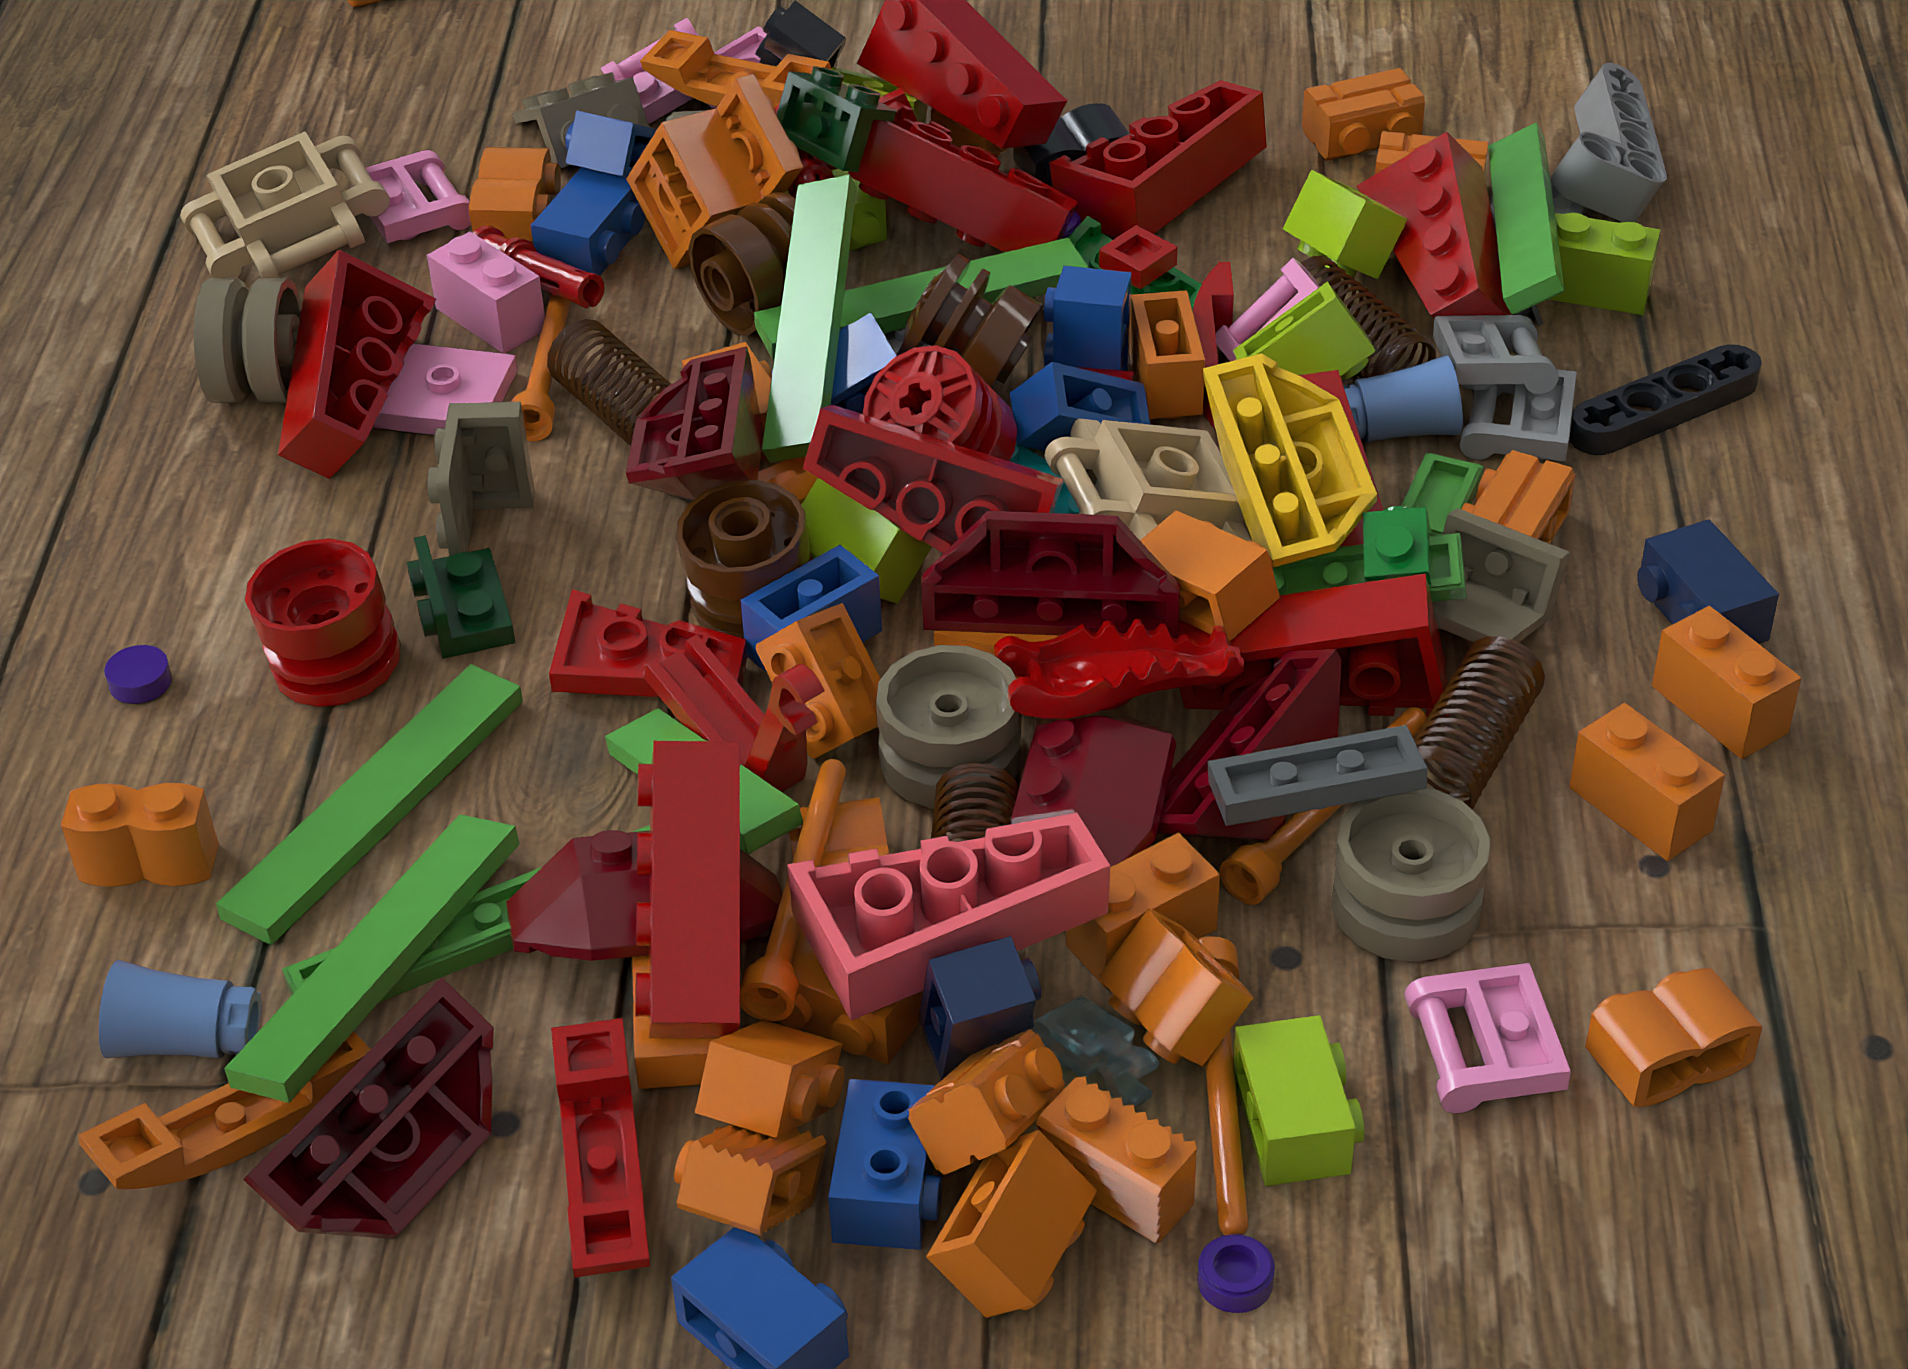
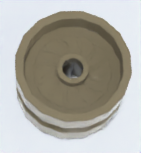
M208 278L202 283L196 301L194 316V352L200 386L207 401L212 403H243L250 392L253 391L258 401L263 403H286L302 309L300 296L294 281L289 278H258L250 290L238 278Z
M938 645L913 651L893 663L879 681L876 698L877 725L880 729V768L887 784L904 799L934 809L936 784L945 772L955 766L968 763L990 764L1005 770L1015 779L1020 769L1021 729L1019 727L1020 713L1012 709L1007 694L1008 686L1016 679L1012 669L991 653L969 646ZM971 772L956 776L948 781L946 785L954 780L970 776L989 777L1001 782L1003 781L987 773ZM970 781L956 785L947 791L945 796L953 791L968 787L989 788L1001 793L1005 790L989 782ZM968 792L953 797L946 804L948 805L951 802L966 798H985L991 800L996 796L986 792ZM966 803L955 806L952 809L960 810L984 803Z
M1430 788L1354 802L1340 820L1337 839L1336 870L1331 907L1339 928L1357 946L1385 959L1419 962L1443 958L1466 945L1480 924L1491 839L1481 817L1462 800Z

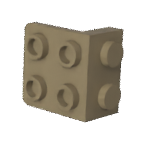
M613 72L600 76H591L568 84L571 94L568 93L567 87L524 98L522 102L525 109L512 113L515 123L537 119L545 146L550 148L551 162L559 163L560 168L571 165L566 163L568 151L565 141L567 131L574 122L576 110L649 127L633 77L615 80Z
M521 402L449 403L445 428H436L435 455L439 465L438 467L429 468L428 494L431 504L440 503L441 513H438L436 524L438 546L440 549H448L449 556L460 552H468L474 509L533 508L535 488Z
M1459 508L1450 512L1447 515L1442 535L1460 533L1467 598L1432 602L1438 630L1443 629L1465 638L1466 644L1470 647L1475 641L1486 636H1503L1518 642L1522 641L1551 618L1570 552ZM1490 650V651H1482V652H1484V653H1499V652H1502V651Z

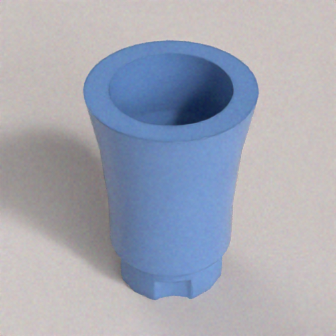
M1448 355L1388 374L1356 379L1353 385L1344 386L1360 439H1363L1366 443L1423 435H1460L1462 432L1463 413L1460 389L1453 363Z
M116 960L108 972L100 1004L99 1045L101 1053L106 1059L143 1055H186L223 1058L225 1054L237 1055L259 1031L262 1014L261 993L257 992L256 988L233 986V983L228 980L197 978L157 971L122 960Z

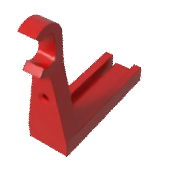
M698 635L686 641L685 655L680 650L660 662L655 657L645 663L643 678L682 725L706 741L740 742V764L781 792L805 779L808 766L806 730L818 723L814 712L805 703L825 692L817 676L807 666L797 664L773 679L768 708L764 714Z

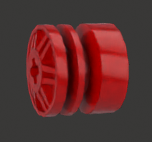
M937 345L915 347L894 357L875 376L865 396L863 415L1006 461H1010L1015 451L1017 425L1011 408L956 351Z
M331 538L300 542L279 550L260 564L247 582L245 603L255 630L262 642V648L269 662L273 678L279 691L296 703L316 707L349 703L369 695L389 679L399 663L401 642L394 627L392 615L385 603L386 596L377 568L369 553L354 543Z

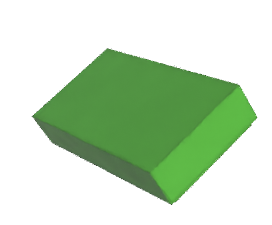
M1426 453L1401 506L1409 508L1427 507L1432 536L1442 535L1447 515L1457 508L1462 509L1465 503L1472 504L1478 491L1484 466Z

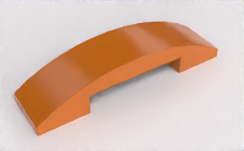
M669 30L640 60L642 68L658 80L685 95L716 107L736 78L754 74L764 94L771 99L775 108L780 104L789 71L811 74L814 66L832 70L828 61L787 54L777 66L714 54L708 37Z
M353 1031L290 1103L230 1088L228 1083L160 1117H157L147 1104L143 1103L78 1134L79 1145L116 1189L157 1187L197 1177L240 1160L289 1133L371 1049Z

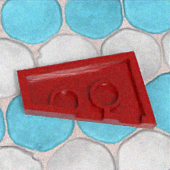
M572 589L549 671L551 691L659 697L643 678L645 663L655 657L660 662L680 650L685 655L686 641L695 635L700 637L742 687L748 659L746 639L681 620L664 625L643 619L642 609L621 603L616 610L593 604L591 594Z

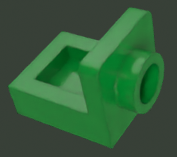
M1392 506L1382 511L1363 512L1365 582L1426 573L1428 585H1431L1430 536H1432L1427 507L1409 508L1406 506Z

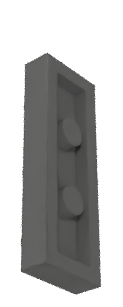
M1407 725L1208 761V782L1225 825L1229 826L1427 789V766Z

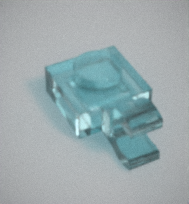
M1083 995L1035 1019L1033 1032L1039 1034L1045 1047L1049 1048L1056 1055L1062 1066L1072 1070L1081 1077H1087L1099 1071L1104 1077L1113 1098H1122L1123 1106L1134 1105L1135 1108L1152 1097L1153 1091L1141 1084L1136 1077L1140 1079L1156 1070L1159 1061L1149 1050L1132 1045L1135 1032L1133 1028Z

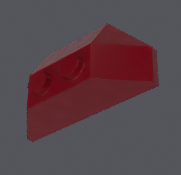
M747 346L691 359L680 371L682 378L663 389L636 419L626 476L629 484L694 500L706 490L728 482L758 480L763 429Z
M987 511L922 574L923 630L1060 636L1081 624L1091 632H1096L1103 622L1109 620L1112 621L1120 633H1126L1135 619H1141L1146 630L1153 631L1160 624L1164 623L1171 637L1178 638L1180 584L1118 516Z
M1336 649L1287 651L1274 663L1275 670L1272 673L1253 682L1215 717L1170 772L1157 831L1158 834L1175 835L1180 833L1182 836L1217 839L1268 840L1285 823L1287 815L1226 826L1208 782V761L1337 738L1342 659Z
M1096 715L1071 720H1056L1051 723L1036 725L1011 817L1012 824L1078 813L1109 862L1110 867L1142 852L1153 843L1157 836L1177 745L1173 735L1132 717Z
M606 830L594 836L572 838L506 902L514 952L532 953L538 950L554 957L587 961L649 955V946H636L637 902H650V876L637 875V832L625 833L618 830ZM740 849V943L761 935L768 928H773L782 892L776 875Z
M441 977L243 1180L298 1232L394 1239L491 1135L493 1080L490 1051L493 1049L494 1027Z

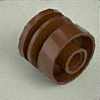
M774 192L757 203L753 202L738 212V215L729 214L700 228L691 236L689 244L690 267L697 288L706 305L719 322L734 334L748 336L756 332L754 312L782 306L796 199L788 193Z
M958 253L944 270L933 277L906 322L907 327L903 343L897 356L915 347H922L924 343L929 346L937 345L956 351L993 389L997 381L1005 384L1032 340L1033 335L1027 331L1042 304L1011 285L1004 289L992 304L983 299L991 273L982 269L969 289L960 285L971 261Z
M759 480L732 481L708 489L687 505L677 522L676 541L682 567L687 575L686 585L691 596L692 611L699 626L743 639L741 599L813 560L810 553V537L805 511L795 495L777 484Z

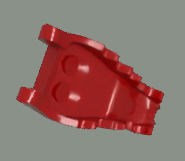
M1135 619L1126 633H1120L1112 621L1107 620L1103 622L1096 632H1091L1081 624L1063 635L1046 641L1029 642L1015 636H1006L998 640L994 645V656L1009 666L1014 675L1019 676L1008 686L1007 694L1010 706L1020 714L1041 719H1068L1098 711L1114 710L1128 703L1136 696L1183 686L1195 685L1214 689L1222 687L1238 678L1244 671V658H1241L1239 647L1234 646L1226 638L1224 628L1220 625L1213 627L1212 634L1207 639L1194 641L1187 634L1177 639L1172 638L1164 623L1160 624L1155 630L1148 631L1145 629L1141 619Z

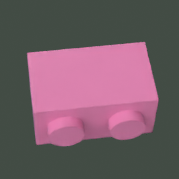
M472 232L456 237L448 244L427 254L434 298L437 299L435 302L436 309L503 354L541 333L545 312L539 275Z

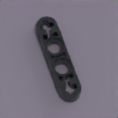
M1727 344L1586 400L1577 405L1572 412L1569 433L1570 442L1574 448L1590 455L1610 454L1745 398L1754 393L1757 388L1762 365L1761 357L1748 347ZM1690 387L1701 392H1685L1677 388ZM1631 406H1646L1656 411H1640L1631 408Z

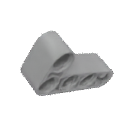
M1605 63L1575 104L1574 111L1580 134L1551 174L1550 180L1560 194L1577 204L1622 222H1635L1667 180V173L1640 81L1626 68L1614 63Z

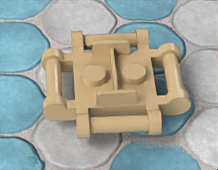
M306 131L206 175L213 192L187 203L183 207L180 216L187 231L196 235L207 256L206 267L212 278H237L241 273L242 267L252 262L261 278H280V274L347 244L351 249L365 243L355 216L361 213L372 217L382 214L389 207L390 198L382 184L373 181L361 162V150L351 137L338 136L314 146ZM335 167L343 171L352 188L341 192L329 170ZM226 215L239 236L238 239L227 244L223 242L215 227L216 220Z
M1078 418L1072 426L1070 437L1055 439L1045 450L1044 456L1047 464L1055 475L1061 476L1064 479V483L1080 510L1079 514L1118 516L1135 536L1141 540L1177 510L1202 522H1210L1217 528L1246 541H1252L1221 452L1206 430L1102 420L1100 424L1098 420ZM1085 469L1093 470L1097 478L1095 486Z

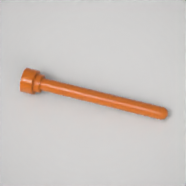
M550 294L527 388L525 391L517 394L511 401L521 402L527 441L536 442L545 439L552 431L556 415L555 405L548 396L553 377H551L548 370L547 359L554 339L565 329L571 301ZM559 347L558 352H557L556 357H555V367H556V362H557V358H558V354H559L560 347Z
M1410 707L1387 728L1407 725L1414 738L1423 727L1427 717L1420 708ZM1342 805L1295 813L1263 844L1254 843L1252 845L1240 846L1220 866V877L1225 888L1234 898L1245 904H1259L1278 886L1282 871L1281 863Z
M837 759L826 760L820 767L792 863L813 860L815 868L820 866L846 776L844 764ZM789 875L765 954L746 968L740 985V1007L750 1016L763 1021H780L789 1017L793 1012L800 986L795 969L791 964L801 928L792 913Z
M1208 936L1198 938L1212 953L1216 961L1239 979L1236 946L1231 941L1221 937ZM1230 1029L1206 1061L1205 1071L1218 1225L1223 1235H1244L1248 1229V1213Z

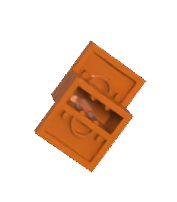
M752 74L736 78L717 108L662 122L626 179L673 269H678L690 265L689 244L693 233L729 214L738 215V212L753 202L757 203L774 192L785 193L803 169V165L795 144L788 139L775 114L771 99L764 94L755 75Z

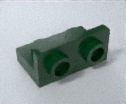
M814 66L811 74L789 71L776 115L788 139L799 149L842 171L858 172L873 120L894 122L897 110L879 102L881 94L873 89L855 84H850L849 86L843 84L844 75L834 70Z
M426 535L414 537L418 560L406 562L414 598L426 595V599L417 601L424 637L437 636L442 659L516 643L512 621L490 548L460 552L452 556L432 560Z

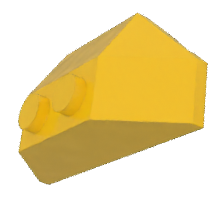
M1262 353L1203 368V377L1222 459L1252 541L1268 550L1273 561V567L1336 551L1362 520L1363 512H1368L1377 501V492L1340 400L1305 378L1277 367L1276 361Z

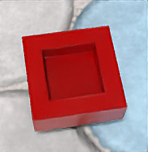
M1135 225L1099 249V268L1131 272V284L1142 289L1177 265L1178 246Z

